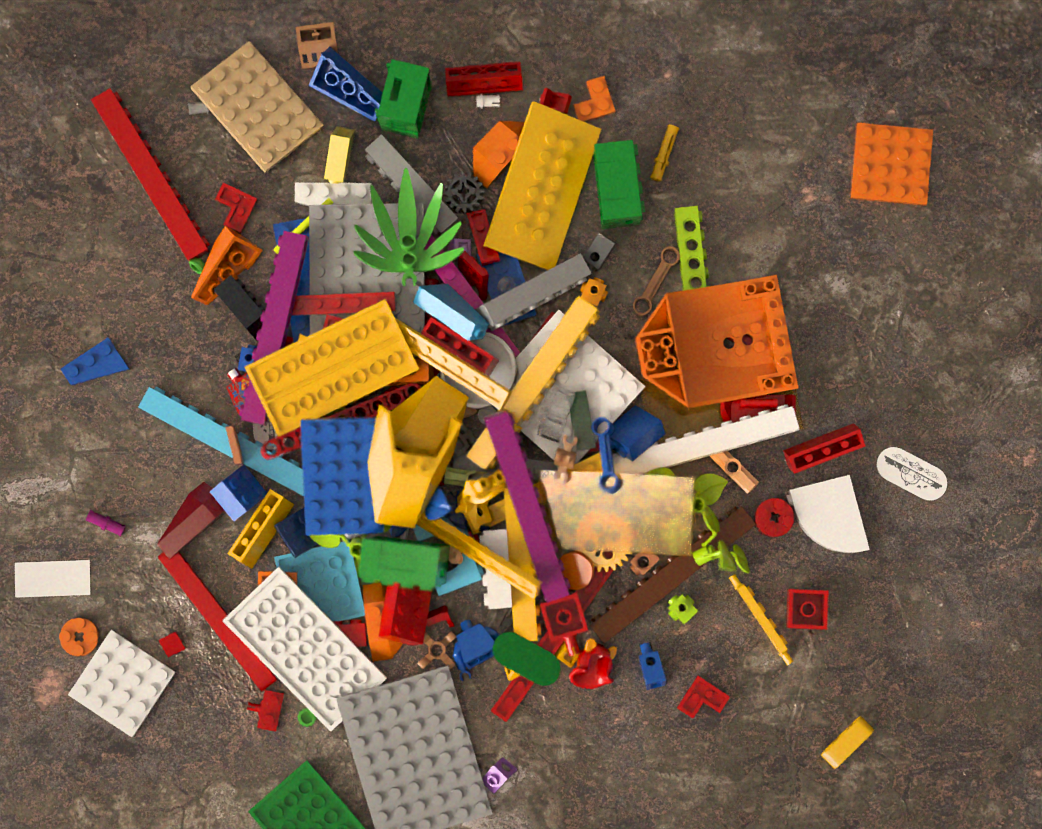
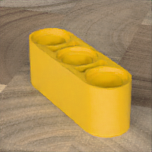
M859 716L821 753V756L834 769L837 768L874 732V728L862 716Z

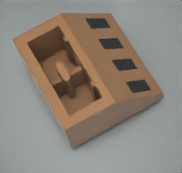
M334 22L296 27L302 69L315 68L321 54L328 47H331L338 53Z

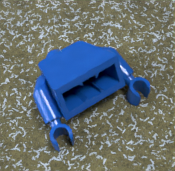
M465 620L460 624L463 632L456 636L458 641L454 644L453 658L458 670L461 671V681H464L463 673H468L471 679L469 669L494 657L493 644L500 635L498 631L488 626L483 627L481 624L473 626L470 620Z

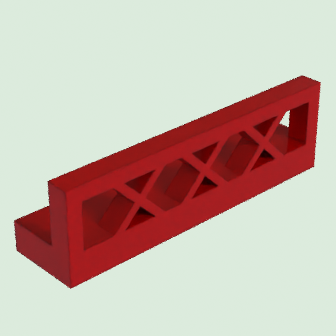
M520 61L445 68L447 97L523 90ZM517 68V71H508L509 69ZM449 74H459L458 76H449Z

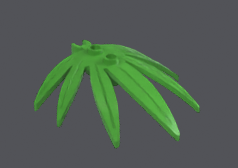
M404 168L399 192L398 230L400 240L397 239L392 221L374 186L370 185L371 199L377 222L393 251H390L366 230L354 224V229L364 243L381 257L353 250V254L359 260L375 269L394 273L405 272L402 277L403 286H406L407 279H412L413 286H416L417 278L413 272L432 271L458 258L464 252L463 247L437 254L452 241L461 227V222H458L443 233L427 250H424L438 219L443 184L441 183L438 186L429 204L418 240L416 239V205L408 169Z

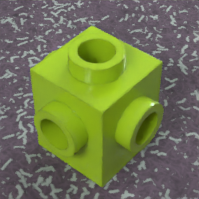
M682 594L679 597L675 595L668 602L670 604L668 607L670 610L668 612L669 616L675 622L679 620L683 625L698 612L693 606L695 602L688 595L685 597ZM680 604L684 606L683 612L678 609Z

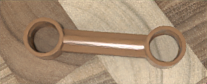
M666 247L661 252V262L642 296L637 297L633 302L632 308L636 315L646 316L650 313L652 309L651 301L669 269L675 266L680 259V253L675 247ZM669 250L677 254V261L671 264L667 263L663 258L664 253ZM643 299L648 302V311L641 313L635 309L638 300Z

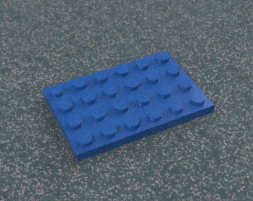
M377 417L300 420L306 535L384 533V524L375 522L368 467Z

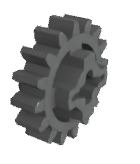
M461 172L460 177L455 173V179L448 178L450 184L444 185V188L448 190L443 192V196L448 197L445 199V203H451L450 209L456 207V213H459L460 209L463 210L464 214H466L467 209L474 212L473 207L479 208L478 201L484 200L480 196L484 194V190L480 189L483 184L482 182L477 183V176L472 179L471 173L465 176L464 172ZM467 181L472 183L475 188L467 185ZM460 182L457 188L452 189L456 183ZM463 185L466 189V192H469L466 193L465 201L463 200L462 194H460L462 192ZM475 197L474 201L468 204V201ZM452 198H457L459 201H461V205L456 203Z

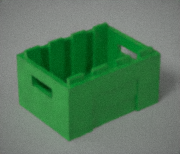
M391 59V63L386 65L388 75L379 109L375 108L376 117L379 121L378 124L383 131L419 139L432 88L430 69Z
M633 140L594 144L593 160L602 229L637 226L643 220L642 213H645L644 201H641L640 194H643L642 182H638V175H641L640 165L636 163L638 148L637 144H633Z
M376 535L362 538L358 578H363L362 582L368 583L380 580L382 581L381 584L394 586V582L401 583V587L407 588L419 585L420 589L432 591V587H441V585L446 583L450 545Z

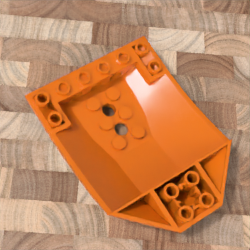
M777 275L666 293L635 338L642 376L687 408L798 389ZM746 334L752 338L750 345H745L742 342V337ZM725 338L733 339L734 346L732 348L724 347L723 341Z

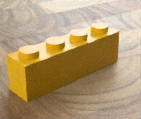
M270 489L228 554L253 569L277 532L274 526L287 517L294 504Z

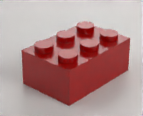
M394 582V586L387 585L378 637L411 646L423 644L432 591L420 589L419 585H413V588L401 587V583Z

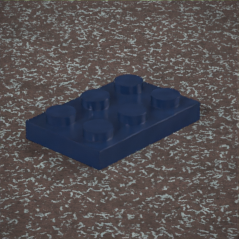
M305 507L274 526L294 558L299 557L318 545L309 535H306Z

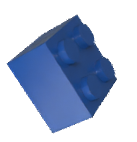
M242 465L210 491L233 521L241 517L267 494L245 465Z

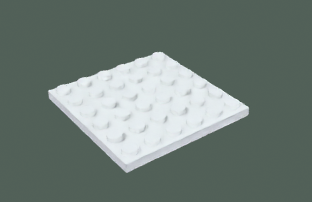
M560 310L553 315L516 357L517 377L513 388L565 316ZM589 336L583 342L579 341L576 346L578 350L572 358L568 357L565 361L567 366L561 374L557 373L554 377L556 380L550 390L546 388L543 393L545 397L539 405L535 404L532 408L534 413L530 419L523 421L521 424V431L553 460L555 459L557 449L564 448L562 439L565 434L568 435V443H573L574 441L567 399L568 393L586 390L592 423L598 417H605L613 424L646 387ZM602 422L598 426V433H604L608 428V423ZM594 434L596 443L598 441V436ZM575 445L572 448V451L577 452L575 464L578 463L590 449L577 451Z

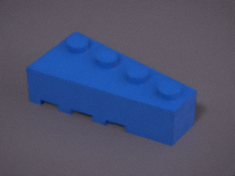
M328 47L321 54L308 86L376 121L375 108L379 109L383 92L331 47Z

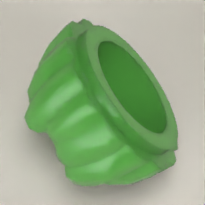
M194 258L189 262L190 267L196 273H202L205 263L201 258Z
M308 708L302 709L297 716L302 726H312L316 721V716Z

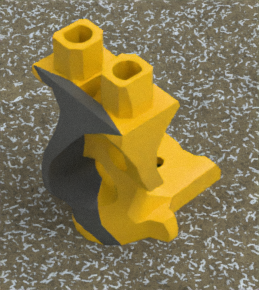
M499 468L485 473L475 472L472 478L466 481L465 487L458 493V506L455 512L464 514L473 534L479 531L480 526H487L492 523L487 507L488 502L507 486L505 477ZM478 508L480 509V513H482V516L478 514Z

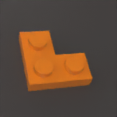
M602 76L586 81L591 99L574 104L577 119L587 122L614 114L615 108L605 77Z

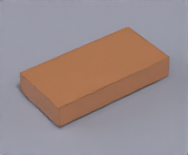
M228 426L226 431L234 464L236 466L243 465L244 461L236 428Z

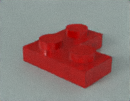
M226 183L222 184L215 198L216 201L231 208L223 225L242 233L258 199Z
M697 675L677 706V709L692 719L703 703L720 713L730 696Z

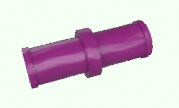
M93 510L89 511L86 518L87 522L101 527V530H108L120 537L126 528V525L112 520L110 516L105 517Z

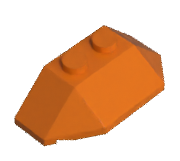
M499 121L473 147V176H477L478 181L482 182L486 189L510 167L525 122Z
M381 583L362 585L372 661L392 659L403 643L378 637L387 586Z

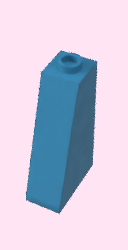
M449 284L419 286L413 301L414 304L468 341L483 339L489 322Z

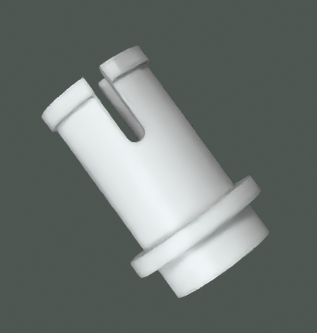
M480 94L476 96V106L480 107V109H483V107H500V95Z

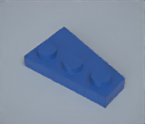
M108 337L60 370L70 385H76L94 380L95 378L127 371L130 368Z

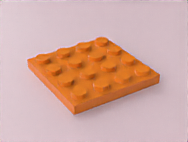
M857 123L850 199L926 206L933 130Z

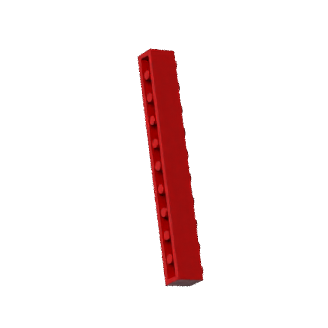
M111 88L92 98L93 105L187 260L190 262L192 259L200 258L210 252L207 248L210 245L205 236H200L198 233L200 227L195 219L191 221L188 216L191 213L185 203L181 205L178 200L181 196L175 187L171 188L168 182L171 179L166 171L161 172L159 168L161 163L157 156L154 155L152 157L150 154L151 146L146 139H141L139 134L142 132L136 123L132 124L130 121L131 113L127 107L123 109L120 102L123 100L118 92L113 93Z

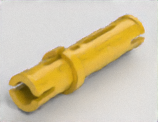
M667 125V130L658 156L654 159L655 165L650 179L654 181H662L665 168L669 165L668 159L679 131L677 126Z

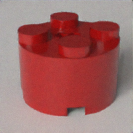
M779 498L765 500L755 510V527L761 534L767 537L775 538L786 534L794 524V513L791 506ZM771 513H773V515L777 514V523H775V521H770L769 518L771 517Z

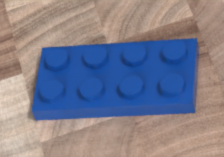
M498 252L499 262L482 266L479 255H476L479 265L482 268L484 267L489 273L487 289L491 300L525 283L518 259ZM535 308L501 327L537 316Z

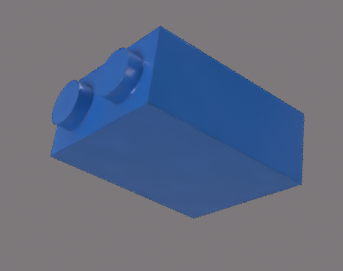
M635 405L613 423L614 431L610 436L611 450L613 449L621 457H626L633 462L665 435L662 421Z

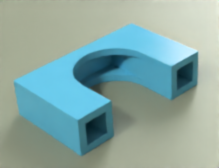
M441 517L443 521L456 527L448 518ZM417 524L413 529L417 541H424L435 537ZM456 527L459 531L469 536L467 529L464 530ZM462 553L463 562L447 572L445 584L441 585V587H435L438 596L481 581V576L484 574L481 565H477L474 560Z

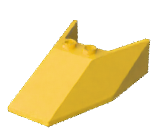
M435 376L390 412L394 445L409 454L428 457L432 454H439L447 439L451 417H455L462 423L469 397L438 376ZM458 433V435H457V438H456V441H455V444H454V447H453V450H452V453H451L449 462H450V460L452 459V457H453V455H454V451H455V447H456V443H457V440H458L459 433Z
M379 405L368 459L376 523L415 528L445 474L462 424L459 420L451 417L447 439L439 454H432L428 457L397 452L394 449L390 412L383 405Z

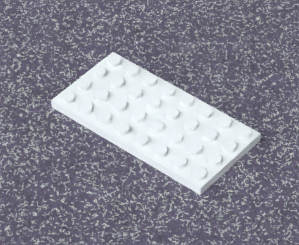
M280 567L273 571L223 619V622L330 731L342 721L336 698L379 686L387 679L380 669Z

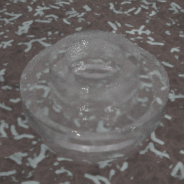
M509 276L503 277L497 285V289L501 294L516 287L514 279Z

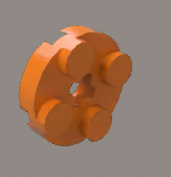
M71 619L64 624L59 634L61 646L70 655H88L98 645L99 631L97 626L89 619ZM76 633L84 634L82 642L75 640Z

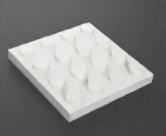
M111 630L68 695L129 736L134 737L176 672Z

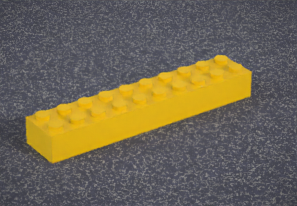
M579 296L513 388L504 408L497 411L506 409L508 414L512 413L515 424L512 425L514 432H521L523 421H528L534 413L532 408L535 404L539 405L545 397L543 393L546 388L551 389L556 381L554 379L556 374H561L567 366L565 361L568 357L572 358L578 350L576 346L579 341L583 342L589 335L587 330L591 324L595 326L601 317L598 315L600 311ZM487 427L466 455V457L484 470L494 469L499 463Z

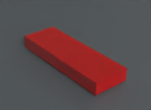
M485 208L467 213L481 265L485 266L499 262L498 251L483 246L490 227Z

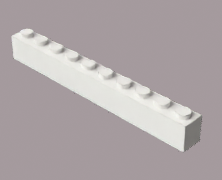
M779 406L777 411L771 413L769 410L759 412V416L751 418V415L739 418L740 421L736 423L727 421L721 423V427L715 429L713 426L702 429L703 432L695 434V431L683 434L684 438L677 439L676 437L665 439L666 443L658 445V442H655L633 462L626 457H621L619 453L612 454L615 475L620 480L645 475L649 470L658 467L670 468L799 431L793 406ZM611 477L612 482H613V484H614V483H615V477Z

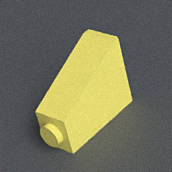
M337 126L331 134L324 179H328L331 183L339 184L346 178L355 130Z

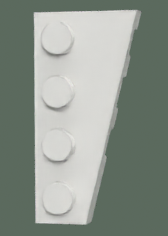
M295 183V203L307 206L321 205L327 198H330L334 202L333 204H371L370 185L372 184Z

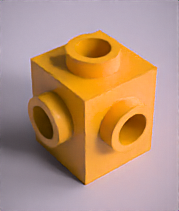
M596 277L593 279L589 278L588 282H583L579 291L582 292L581 298L595 308H598L600 301H605L608 291H606L607 285H604V281ZM591 290H596L597 293L593 294Z

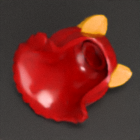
M590 638L578 655L576 668L569 674L570 682L577 687L586 689L602 687V685L613 683L614 679H611L609 675L612 671V659L616 655L617 647L612 646L607 649Z

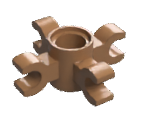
M566 434L562 439L564 448H558L555 455L554 465L559 466V468L553 474V480L557 479L558 474H563L564 483L568 481L567 468H574L577 452L572 451V448L578 442V438L574 437L573 443H568V435Z
M450 631L441 641H434L425 632L424 643L429 647L428 653L417 664L423 669L433 659H441L445 665L449 666V669H452L456 663L445 652L446 646L456 638V635ZM436 644L443 648L440 655H434L431 651V648Z

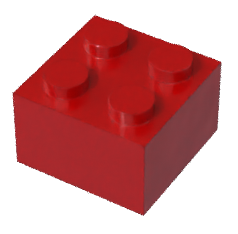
M787 589L786 628L827 630L828 591Z

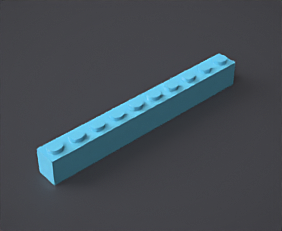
M158 387L154 389L148 388L138 408L233 458L226 427L229 425L215 423L216 418L207 413L205 416L198 413L199 409L190 404L188 407L182 405V400L173 395L171 398L165 396V391ZM242 432L237 434L244 465L304 496L303 469L299 468L300 463L292 459L286 461L282 458L283 455L272 460H266L260 452L261 447L264 445L257 440L255 443L249 441V436ZM273 449L272 453L269 452L268 450H266V452H267L268 454H270V455L275 454V450H274V449Z

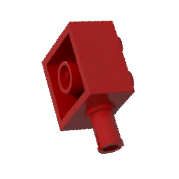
M575 593L548 603L539 604L550 641L562 638V640H565L569 656L574 655L572 647H574L575 654L581 653L576 636L578 633L588 631L578 594ZM561 612L569 615L566 623L558 619L561 616Z

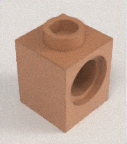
M646 545L629 562L631 564L629 568L637 576L639 574L643 576L660 559ZM640 557L648 559L647 567L642 568L638 565Z

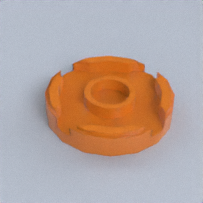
M571 551L565 553L560 558L564 566V570L561 571L563 578L567 577L571 590L584 588L594 576L592 561L581 552Z

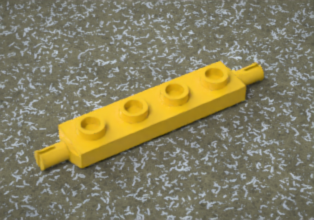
M736 574L729 577L735 587L734 589L741 595L780 653L779 656L783 658L786 665L792 663L794 660L787 652L788 650L785 645L788 643L782 634H777L775 631L777 626L773 620L766 618L764 615L766 610L760 602L756 603L753 596L755 594L750 586L746 587L743 585Z

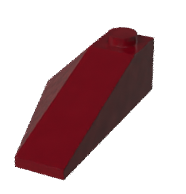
M205 482L188 494L157 543V546L168 559L172 558L226 514V511L210 493L213 488Z

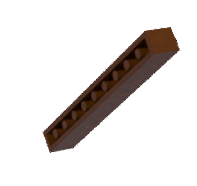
M735 506L727 512L728 517L725 520L718 519L720 532H717V535L708 544V546L712 545L716 552L719 551L718 543L720 540L724 541L728 547L756 525L742 506L739 509ZM704 530L697 536V542L694 544L689 542L681 548L683 553L679 556L676 554L666 560L668 564L665 567H657L651 572L653 574L648 580L643 578L636 584L637 589L633 592L629 589L621 596L623 600L618 604L614 601L606 607L607 612L601 616L599 613L591 619L592 624L590 627L603 644L705 565L699 566L696 563L693 552L702 548L701 544L707 541L712 535V531L707 532Z

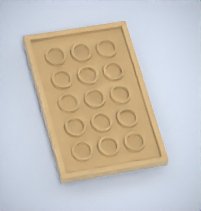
M250 41L191 86L192 91L264 173L323 128V124Z

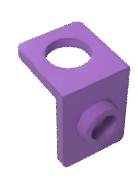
M502 757L482 778L483 783L494 794L517 771V768ZM501 764L507 765L510 771H505Z

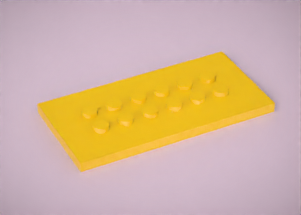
M535 101L531 102L483 246L547 271L555 267L593 156L594 144H597L601 129Z
M385 299L247 365L245 369L279 437L300 428L301 419H317L418 371L419 367Z

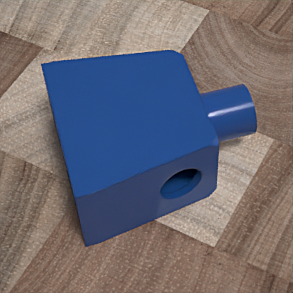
M651 642L641 644L642 655L639 656V662L646 689L650 690L665 686L666 679L658 651L653 652ZM653 661L654 665L649 666L647 665V662Z

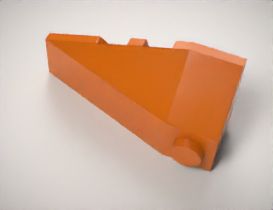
M225 226L214 242L191 296L192 299L208 305L218 296L213 289L230 275L237 280L239 278L238 275L242 271L248 270L253 266L263 250L240 233Z

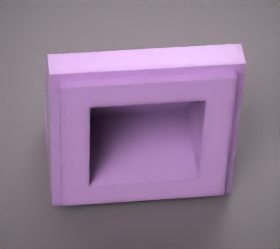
M452 239L448 244V251L463 247L464 251L471 256V239Z

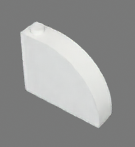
M850 475L788 491L789 495H786L787 503L792 506L795 518L802 530L814 542L829 550L842 553H857L870 550Z

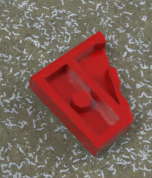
M464 251L459 256L458 267L466 277L471 287L476 286L479 291L478 297L483 301L487 299L489 273L476 262L473 256Z

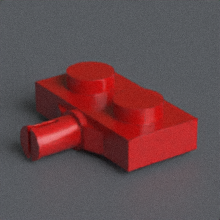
M265 690L260 704L248 702V706L253 707H247V710L258 712L257 728L276 732L284 693Z

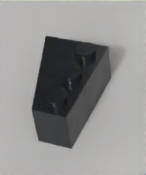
M230 275L213 290L256 340L257 332L262 328L263 324L261 322V314L265 309L261 304L257 306L254 303L257 299L250 291L246 293L243 290L246 286L239 278L235 280Z

